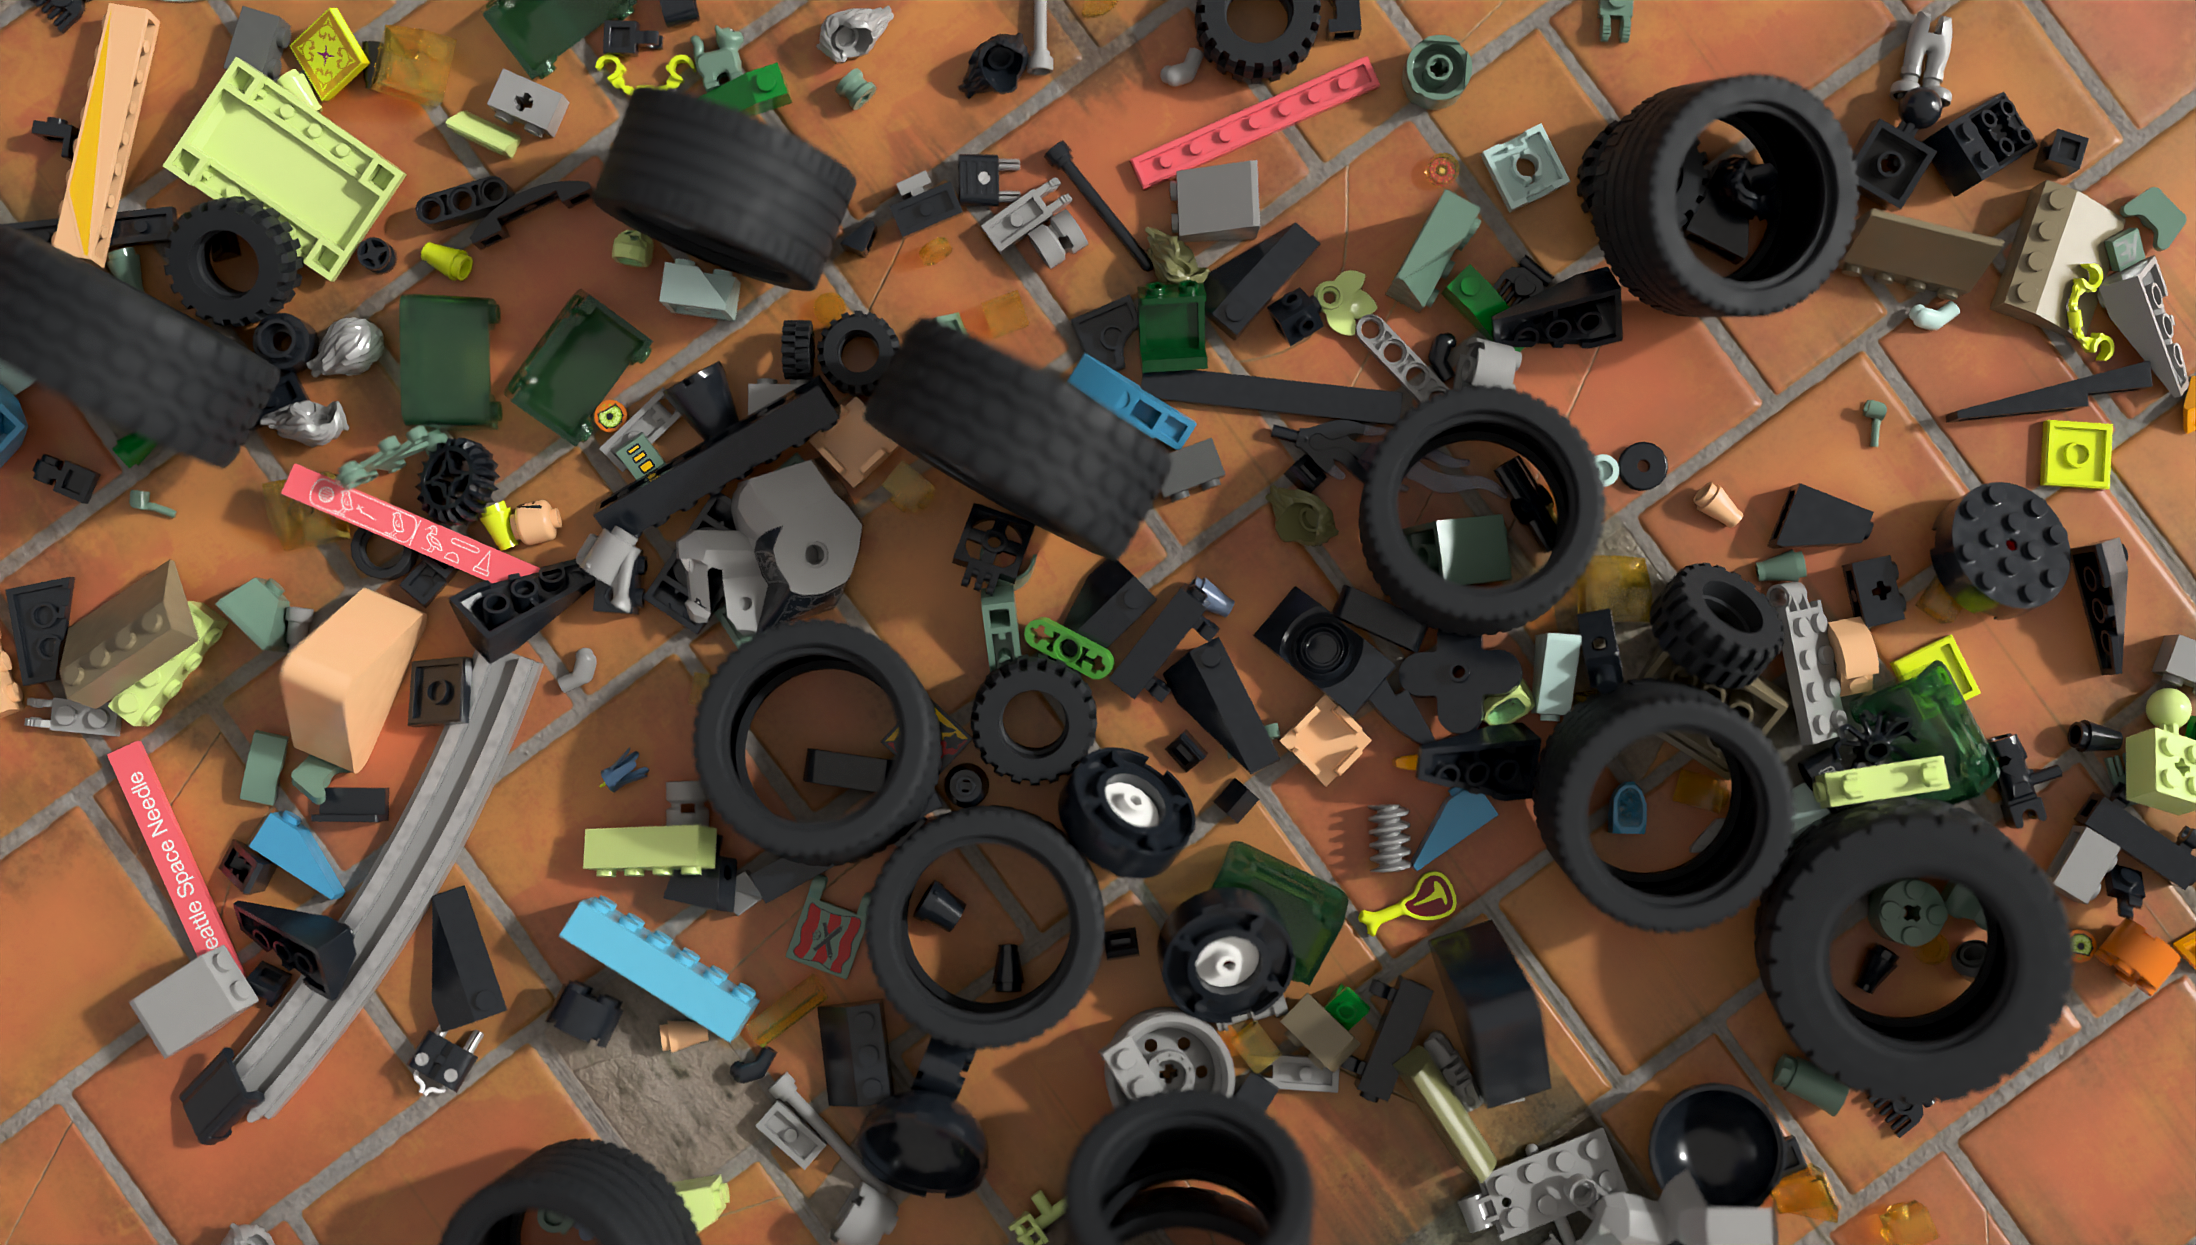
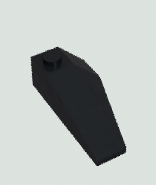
M1294 223L1209 272L1207 279L1203 283L1206 292L1205 316L1235 341L1321 243L1298 223Z
M465 885L432 896V1004L442 1033L507 1011Z

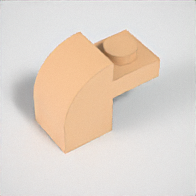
M1860 616L1828 622L1829 644L1833 649L1834 660L1837 664L1836 678L1841 685L1840 697L1872 691L1873 674L1879 673V663L1875 643L1868 627Z

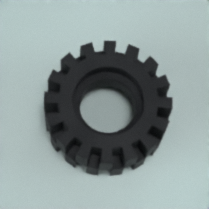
M784 320L782 327L783 336H781L785 380L813 379L815 366V342L812 321Z

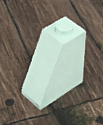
M1556 633L1536 635L1532 689L1535 706L1531 709V713L1540 714V720L1560 722V715H1565L1568 711L1571 712L1581 635Z

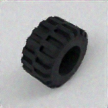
M855 311V314L849 315L846 312L841 314V319L836 321L834 318L829 322L831 325L829 329L824 328L821 335L823 338L822 341H818L817 346L819 350V355H817L818 362L825 377L842 393H848L852 397L857 396L858 398L859 395L871 397L872 393H875L874 391L880 380L884 378L883 375L895 356L900 342L888 323L883 318L879 319L876 314L871 312L863 314L862 311ZM858 337H867L874 340L879 348V356L876 363L870 369L863 372L849 371L841 360L842 351L846 344Z

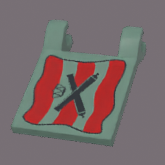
M819 874L812 880L808 896L785 957L847 980L865 932L867 904L871 901L869 898L870 892H866L862 897L857 913L821 900L828 883V877Z

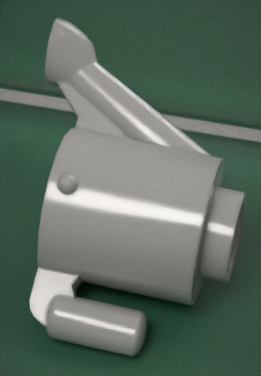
M615 525L612 532L603 528L599 536L590 533L577 553L576 562L582 569L612 586L614 598L611 603L629 613L631 602L628 597L633 564L641 550L635 546L638 538Z

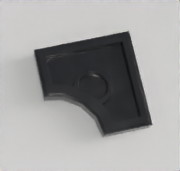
M1130 294L1070 320L1083 352L1116 372L1126 368L1123 356L1125 343L1131 334L1139 329L1138 312Z

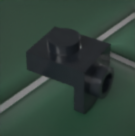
M47 117V122L33 120L32 133L45 141L63 143L61 156L72 162L74 157L73 144L79 135L80 129L73 125H68L66 120L54 117Z

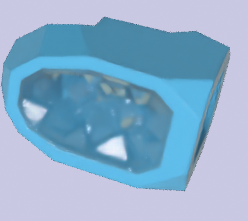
M1635 781L1623 782L1614 789L1609 800L1608 833L1645 834L1647 804L1642 789Z

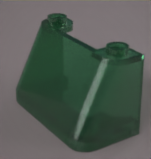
M490 0L480 10L494 31L533 80L537 76L543 79L550 75L556 69L554 63L557 61V57L601 26L604 20L617 18V20L623 21L635 11L632 6L637 1Z
M579 289L570 298L511 378L504 390V395L516 406L576 447L579 442L584 443L591 436L594 427L591 425L593 421L591 416L597 406L603 401L629 364L634 365L637 362L642 364L649 357L652 351L650 345L653 343V340L589 293Z
M402 294L399 304L401 414L404 424L410 428L423 425L426 431L436 429L440 431L498 430V421L502 420L503 410L501 402L496 401L494 395L491 394L490 330H494L495 324L500 323L501 311L499 304H496L493 298Z
M1935 660L1855 697L1848 703L1851 708L1852 718L1858 724H1861L1859 716L1864 709H1868L1876 717L1880 710L1888 707L1894 712L1898 711L1913 718V725L1909 731L1921 741L1920 744H1914L1907 736H1898L1890 746L1902 748L1914 760L1943 755L1950 788L1908 795L1910 797H1916L1917 800H1922L1923 798L1935 799L1950 803L1953 806L1981 796L2000 776L1999 764L1952 675L1942 661ZM1866 717L1870 727L1875 726L1876 721L1872 722L1868 717ZM1890 752L1894 763L1905 761L1899 754Z
M1241 841L1231 842L1208 890L1223 887L1242 888L1255 892L1269 900L1282 915L1292 941L1293 953L1295 955V969L1292 981L1302 982L1310 986L1344 925L1349 902L1348 896L1340 888Z

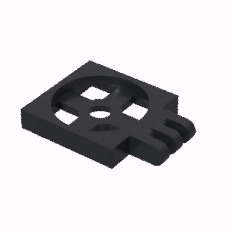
M974 503L952 561L953 564L966 568L961 586L968 587L971 577L977 579L973 590L980 592L983 582L986 581L989 582L986 594L992 596L999 579L1015 584L1033 535L1035 524ZM985 521H995L993 528L986 532L973 528ZM1008 525L1017 532L1021 539V544L1008 540L1005 534ZM995 537L1000 540L1001 544L994 548L988 544V540ZM967 540L982 545L984 552L981 560L970 557L966 549ZM1002 552L1016 557L1015 562L1005 568L993 565L996 555Z

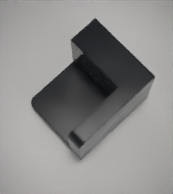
M2056 129L2042 139L2033 169L2066 178L2080 169L2089 138Z

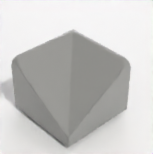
M748 869L736 877L734 906L736 916L741 915L763 899Z

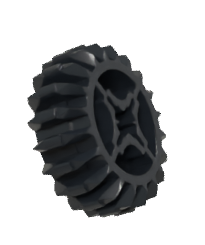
M448 438L446 444H437L436 452L428 451L430 457L428 461H422L424 465L423 472L417 474L421 478V482L415 486L421 492L417 500L423 504L422 510L429 514V517L433 518V520L449 526H467L469 521H478L479 513H487V503L494 502L491 495L493 491L499 490L494 485V482L500 478L494 471L499 464L492 460L493 454L486 447L482 446L481 443L467 438Z

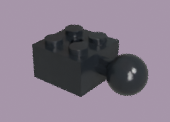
M1916 87L1909 90L1903 95L1899 103L1898 112L1901 122L1896 128L1880 118L1869 123L1853 149L1854 155H1852V158L1856 162L1857 170H1855L1856 176L1858 175L1859 182L1857 191L1890 212L1903 208L1937 153L1934 149L1914 138L1918 130L1931 127L1941 116L1943 105L1936 91L1928 87ZM1887 159L1886 166L1890 171L1884 172L1881 169V161Z

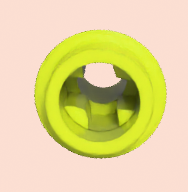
M428 242L421 252L422 260L452 281L457 279L460 281L465 280L472 270L473 259L468 256L465 250Z
M505 501L486 507L487 513H481L482 518L480 521L500 551L518 545V540L515 539L510 524L511 507L507 508Z

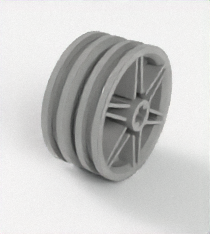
M1156 1007L1140 1012L1126 1021L1111 1040L1112 1042L1125 1032L1131 1036L1163 1090L1161 1091L1169 1092V1089L1185 1091V1088H1191L1194 1091H1200V1089L1210 1090L1211 1093L1217 1091L1225 1093V1096L1228 1097L1233 1095L1235 1085L1234 1065L1225 1043L1207 1021L1192 1017L1178 1007ZM1186 1037L1190 1040V1046L1181 1050L1178 1047V1041L1180 1038ZM1148 1039H1153L1157 1042V1048L1153 1052L1147 1051L1144 1047L1145 1041ZM1104 1064L1105 1082L1113 1107L1124 1106L1128 1100L1109 1068ZM1166 1064H1170L1172 1069H1176V1071L1170 1073V1078H1165L1163 1073H1159V1071L1165 1070ZM1201 1065L1206 1066L1208 1069L1207 1075L1203 1078L1197 1077L1195 1073L1197 1067Z

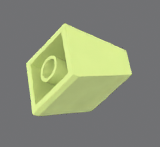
M721 1174L671 1182L677 1189L675 1190L677 1194H681L685 1207L689 1208L692 1214L691 1219L695 1221L698 1229L696 1233L716 1221L726 1208V1203L730 1202L729 1187L727 1183H722Z

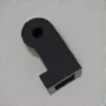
M1328 0L1333 6L1334 19H1328L1327 41L1359 39L1362 31L1359 0Z

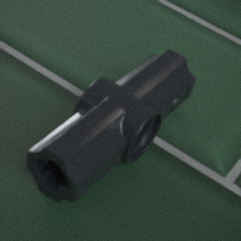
M1517 455L1493 471L1511 499L1510 507L1513 514L1520 523L1528 526L1542 551L1546 554L1553 550L1557 536L1558 523L1557 515L1553 510L1554 502L1547 489L1543 485L1536 483L1520 455Z

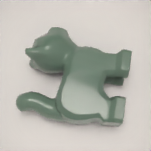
M718 25L715 26L716 43L720 48L717 51L705 53L703 40L699 36H692L690 39L694 46L693 55L696 68L703 78L702 82L707 93L723 85L720 83L722 78L728 76L731 81L744 74L741 69V59L738 53L744 38L741 32L735 31L730 27L720 28Z

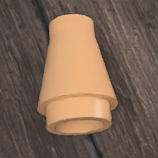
M1712 482L1705 484L1693 499V502L1697 505V510L1720 521L1729 528L1736 526L1743 517V513L1737 509L1720 485H1714Z
M667 1020L668 1024L660 1025L663 1051L671 1050V1053H674L700 1042L709 1041L708 1029L698 1022Z

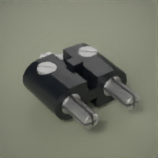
M438 1025L435 1032L428 1030L407 1063L409 1067L415 1069L413 1077L420 1085L419 1092L427 1096L430 1092L439 1094L449 1088L457 1093L478 1059L473 1053L484 1036L481 1031L475 1029L465 1046L461 1048L444 1038L448 1031L442 1033L440 1025ZM419 1072L442 1084L443 1087L440 1089L429 1087L425 1090V1084L418 1076Z

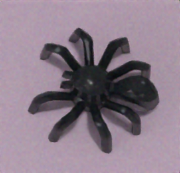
M1888 707L1880 710L1877 717L1868 709H1864L1860 713L1859 719L1864 729L1863 733H1860L1850 724L1838 727L1840 740L1836 741L1831 747L1836 763L1841 761L1838 750L1840 746L1854 747L1852 750L1857 758L1852 763V770L1857 769L1859 763L1865 760L1872 762V766H1878V762L1886 759L1890 752L1899 754L1905 761L1914 760L1902 748L1890 746V744L1898 736H1907L1916 745H1919L1921 741L1909 731L1913 725V718L1902 712H1894ZM1866 717L1872 722L1876 721L1875 730H1871ZM1845 730H1848L1858 738V741L1847 740Z

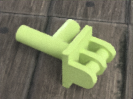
M1039 1190L1030 1198L1041 1215L1034 1219L1029 1212L1024 1211L1020 1217L1008 1226L1010 1231L1014 1230L1018 1235L1016 1237L1018 1243L1022 1242L1024 1245L1046 1244L1049 1240L1042 1230L1064 1215V1198L1052 1206L1044 1193ZM1025 1221L1030 1225L1028 1229H1025L1022 1225ZM1033 1233L1038 1237L1035 1241L1030 1237Z

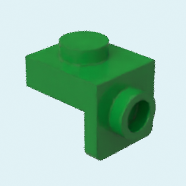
M1342 983L1333 990L1324 1007L1347 1031L1370 1011V1007L1350 987H1345Z

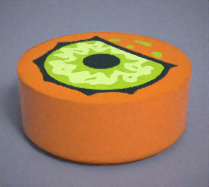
M606 400L597 406L594 419L601 430L614 434L629 420V413L620 402Z
M2071 929L2074 957L2070 961L2082 963L2090 960L2097 948L2095 938L2088 931Z

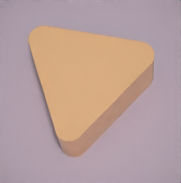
M363 588L290 653L283 666L280 680L294 748L355 774L362 770L371 755L427 624L426 613L370 589Z

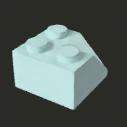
M675 259V263L665 262L659 302L671 313L735 321L741 283L736 277H732L733 273L730 271L714 269L713 274L703 273L701 268L695 266L694 261Z

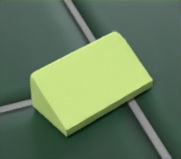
M461 111L446 121L447 127L454 133L509 159L513 158L521 142L519 135L468 111Z

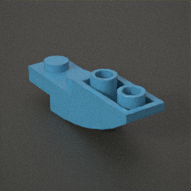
M1085 352L1067 379L1078 390L1153 439L1156 437L1176 450L1182 449L1197 425L1193 419L1140 388V385Z

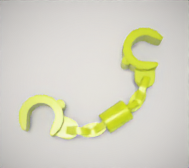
M606 54L601 56L596 62V69L600 72L607 63H615L616 71L608 76L607 80L616 89H622L627 95L631 96L634 88L625 86V81L622 77L623 73L627 72L625 66L614 55ZM682 54L673 57L669 64L666 65V70L671 75L667 80V85L661 87L677 89L681 83H685L682 77L676 74V67L680 63H687L696 72V66L691 58Z
M2095 263L2081 264L2082 268L2088 270L2090 278L2088 282L2084 278L2073 279L2074 285L2072 286V293L2068 304L2069 311H2067L2069 328H2072L2074 337L2080 342L2081 347L2086 353H2095L2100 343L2101 351L2095 360L2107 361L2114 353L2113 340L2111 337L2104 335V333H2091V337H2085L2081 330L2083 326L2081 309L2077 307L2080 295L2084 292L2097 291L2103 280V271Z

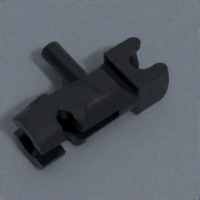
M2007 733L1984 740L1988 757H2000L1997 763L1992 764L1991 769L1994 772L2003 801L2000 807L2006 825L2012 829L2022 828L2024 825L2022 815L2025 810L2029 818L2045 821L2047 814L2042 798L2036 795L2034 785L2062 777L2059 765H2053L2037 771L2028 769L2026 763L2027 753L2017 734Z

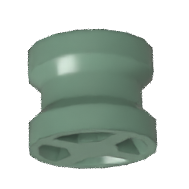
M855 68L839 82L835 91L840 97H846L849 100V105L853 110H858L871 99L877 87L872 82H867L863 78V73L858 68Z

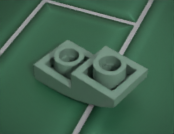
M260 730L254 732L245 767L240 799L271 806L274 805L277 799L281 771L285 766L289 737Z

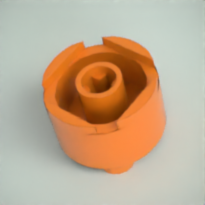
M2125 918L2098 948L2094 956L2108 967L2113 965L2118 970L2115 976L2130 987L2135 984L2145 994L2153 996L2177 968L2181 958L2174 949L2158 936L2153 938L2145 933L2147 930L2145 927Z

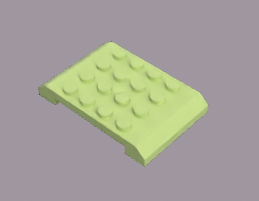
M235 57L163 164V167L189 185L195 186L214 200L223 197L243 196L246 201L256 199L263 202L264 209L274 208L280 213L278 220L281 223L288 221L293 228L289 232L292 239H299L301 248L296 249L297 257H303L304 264L331 282L336 280L407 175L390 161L238 57Z

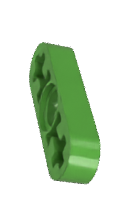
M1038 617L1028 623L1025 628L1024 636L1030 646L1056 660L1058 658L1065 662L1067 666L1090 678H1104L1114 668V656L1108 649L1049 618ZM1040 626H1044V633L1052 638L1056 636L1057 633L1060 634V636L1054 642L1053 648L1050 645L1053 643L1054 640L1048 637H1044L1041 640H1038V633L1034 630V628L1037 629ZM1065 639H1071L1077 644L1078 651L1075 656L1069 657L1063 653L1061 645ZM1087 648L1089 652L1086 653V656L1091 659L1101 656L1103 658L1102 664L1106 667H1102L1097 671L1094 669L1095 663L1092 660L1086 658L1081 663L1079 659L1084 655Z

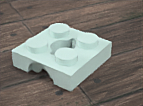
M1542 123L1526 130L1518 137L1506 143L1497 144L1483 151L1480 155L1509 213L1566 186L1570 182ZM1519 158L1528 159L1534 164L1535 174L1532 178L1531 176H1523L1518 172L1516 163Z

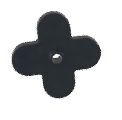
M1439 628L1437 632V650L1435 652L1414 653L1402 662L1399 669L1400 683L1405 690H1408L1410 695L1417 698H1437L1438 719L1448 732L1455 735L1477 730L1484 717V700L1491 696L1511 694L1519 687L1523 677L1521 664L1513 654L1504 650H1484L1483 635L1472 636V634L1462 636L1457 635L1455 632L1451 634L1442 632V629ZM1461 668H1464V676L1461 678H1455V672Z

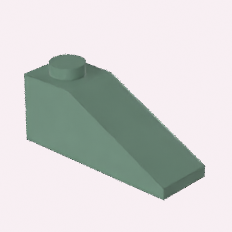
M1014 585L998 586L995 588L992 596L986 594V588H981V607L990 672L997 670L1001 663L1006 660L1014 661L1022 655Z

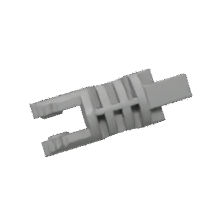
M1433 1030L1423 1044L1424 1049L1429 1052L1465 1110L1470 1112L1483 1104V1100L1474 1076L1470 1073L1459 1052L1454 1049L1449 1039L1446 1038L1444 1032Z

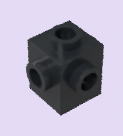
M1300 287L1287 293L1283 298L1267 307L1276 330L1290 346L1324 327L1319 315L1323 312L1319 301L1314 295L1309 297Z

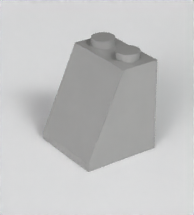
M1257 160L1177 171L1176 181H1170V201H1177V213H1171L1172 233H1178V239L1183 242L1256 239L1260 228Z
M222 945L197 957L129 1003L158 1050L166 1059L213 1035L257 1003L259 999L226 946Z

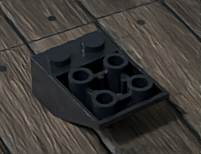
M2005 92L1971 110L1922 141L1923 144L1937 151L1932 159V163L1954 197L2038 147L2032 132L2026 127L2017 113L2013 102L2009 100Z

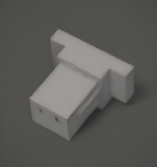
M1552 1231L1549 1232L1550 1236L1548 1239L1540 1244L1562 1245L1559 1237H1556Z

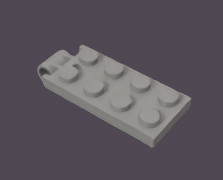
M1798 581L1773 585L1768 589L1766 597L1769 599L1768 603L1770 606L1775 607L1777 610L1778 620H1782L1784 626V645L1782 646L1801 745L1815 744L1839 737L1838 727L1847 724L1848 720L1846 713L1843 711L1840 697L1841 685L1836 678L1834 652L1829 644L1828 622L1823 613L1821 600L1809 603L1807 590Z
M1604 1128L1593 1129L1540 1150L1537 1153L1497 1167L1484 1182L1479 1183L1477 1181L1482 1192H1476L1458 1200L1469 1232H1478L1495 1224L1499 1233L1497 1234L1499 1240L1504 1241L1579 1211L1564 1193L1566 1180L1571 1175L1577 1173L1588 1176L1610 1195L1627 1192L1628 1188ZM1578 1184L1573 1192L1574 1197H1584L1589 1189L1588 1184ZM1507 1197L1509 1204L1504 1207L1502 1200Z

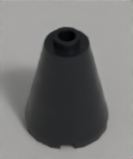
M720 361L711 364L663 391L668 402L704 441L739 421L726 374Z

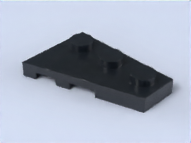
M65 577L5 590L23 686L61 680L59 671L68 633L75 577Z

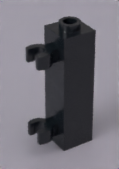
M1184 583L1110 676L1109 680L1133 699L1145 688L1156 700L1162 703L1172 688L1154 676V674L1181 640L1193 628L1205 640L1211 642L1220 630L1215 623L1202 615L1211 604L1206 600L1208 595L1194 584L1189 586Z
M2119 781L2112 790L2109 799L2093 792L2074 820L2121 847L2120 850L2170 884L2186 890L2188 886L2196 882V857L2190 854L2196 848V829L2184 826L2178 834L2177 841L2174 843L2124 810L2126 805L2131 802L2126 800V784Z
M1401 975L1398 976L1394 987L1373 979L1369 988L1370 993L1387 999L1388 1003L1364 1060L1351 1055L1340 1066L1358 1074L1354 1085L1358 1090H1361L1359 1096L1374 1103H1378L1379 1098L1387 1102L1389 1101L1399 1077L1393 1064L1409 1053L1434 992L1430 987Z

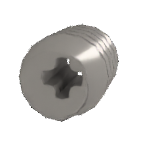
M1400 804L1367 805L1368 808L1377 811V814L1368 817V821L1378 824V827L1369 830L1370 835L1378 837V840L1370 843L1369 847L1379 850L1378 854L1370 857V861L1379 863V867L1370 870V872H1398L1410 868L1412 863L1402 859V857L1411 854V849L1402 846V844L1410 841L1411 836L1401 832V830L1410 827V822L1401 819V817L1408 815L1410 810L1400 806Z

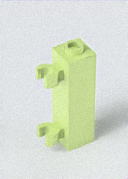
M1942 755L1815 776L1816 782L1813 783V794L1815 800L1820 802L1821 809L1939 791L1949 789L1950 787Z

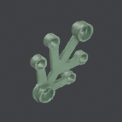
M423 425L407 432L406 437L408 441L400 445L396 436L388 437L377 445L380 451L360 464H357L356 461H351L338 469L339 474L336 476L335 481L338 485H342L345 490H350L377 478L379 473L376 469L386 470L390 474L397 472L406 466L404 458L425 451L429 457L428 451L436 452L437 444H446L448 437L445 433H441L439 429L427 433Z

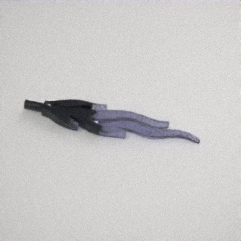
M1351 420L1329 421L1310 428H1300L1299 431L1274 424L1270 437L1295 443V447L1305 452L1322 471L1336 479L1343 480L1345 474L1335 465L1334 461L1340 463L1355 478L1365 484L1370 462L1380 442H1356L1351 440L1348 435L1371 437L1382 435L1386 429L1383 427L1367 426ZM1437 449L1422 458L1453 469L1466 467L1470 464L1468 459H1454ZM1420 461L1405 476V478L1416 481L1438 493H1454L1480 488L1488 490L1503 499L1508 497L1503 488L1488 478L1469 475H1445L1426 467ZM1401 484L1398 492H1407L1409 487Z

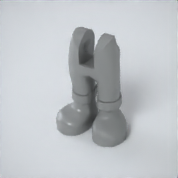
M1919 11L1909 31L1903 67L1900 72L1902 79L1891 85L1889 96L1894 101L1900 103L1905 93L1913 88L1920 87L1918 79L1921 75L1924 54H1926L1927 62L1922 79V87H1928L1936 91L1942 100L1944 108L1949 106L1952 100V93L1940 86L1943 83V72L1951 49L1952 17L1941 16L1936 24L1934 33H1929L1931 14Z

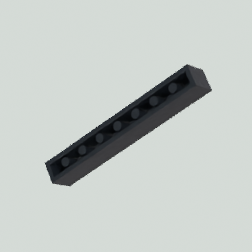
M818 375L597 502L593 516L602 528L612 532L616 525L639 538L643 534V530L652 525L654 528L663 525L670 519V515L678 510L685 512L698 503L699 498L707 494L713 496L726 487V483L735 478L737 480L744 479L753 472L754 467L763 462L765 464L772 463L782 455V451L791 446L797 448L805 444L813 433L819 430L821 432L830 430L840 419L841 407L821 376Z

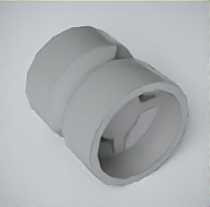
M1067 209L1050 218L1049 226L1041 224L1027 234L1038 255L1050 270L1065 260L1066 253L1075 254L1088 245L1084 233Z
M699 781L666 782V801L671 803V807L666 810V826L702 825L709 827V809L704 806V802L708 799L704 794L705 789L701 787ZM695 803L694 812H681V804Z

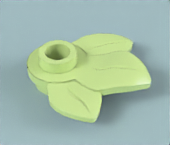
M1349 270L1342 272L1334 281H1325L1318 285L1314 291V296L1319 301L1323 313L1326 314L1328 325L1334 331L1346 336H1353L1355 334V319H1361L1363 316L1372 314L1377 310V305L1372 297L1361 290L1365 274L1358 271ZM1332 293L1335 296V302L1326 303L1323 298L1324 294Z

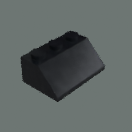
M883 998L818 1006L829 1106L862 1107L878 1105L885 1099L894 1096Z

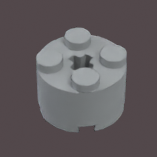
M1477 337L1470 338L1465 345L1470 347L1467 355L1461 354L1459 357L1453 388L1458 390L1463 386H1471L1472 388L1476 387V385H1486V387L1496 385L1502 386V389H1507L1508 387L1516 389L1515 384L1512 383L1515 371L1521 365V352L1515 351L1509 345Z
M861 1181L859 1189L855 1187L835 1218L840 1225L837 1231L833 1228L830 1229L827 1241L833 1245H879L878 1242L883 1234L889 1235L898 1221L899 1217L896 1216L899 1207L896 1206L897 1203Z

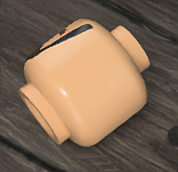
M546 500L520 504L515 508V513L510 515L513 535L516 540L521 539L525 545L551 541L556 537L557 528L562 527L559 510L557 508L552 509Z

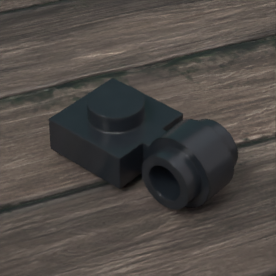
M43 454L41 459L37 458L32 470L35 472L34 479L48 485H53L54 481L57 480L53 491L80 503H89L101 474L71 461H65L63 467H61L62 460L47 454Z

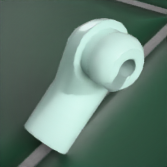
M1949 301L1938 310L1925 308V306L1918 304L1909 311V318L1914 321V325L1934 331L1940 329L1959 315L1960 309L1952 301Z

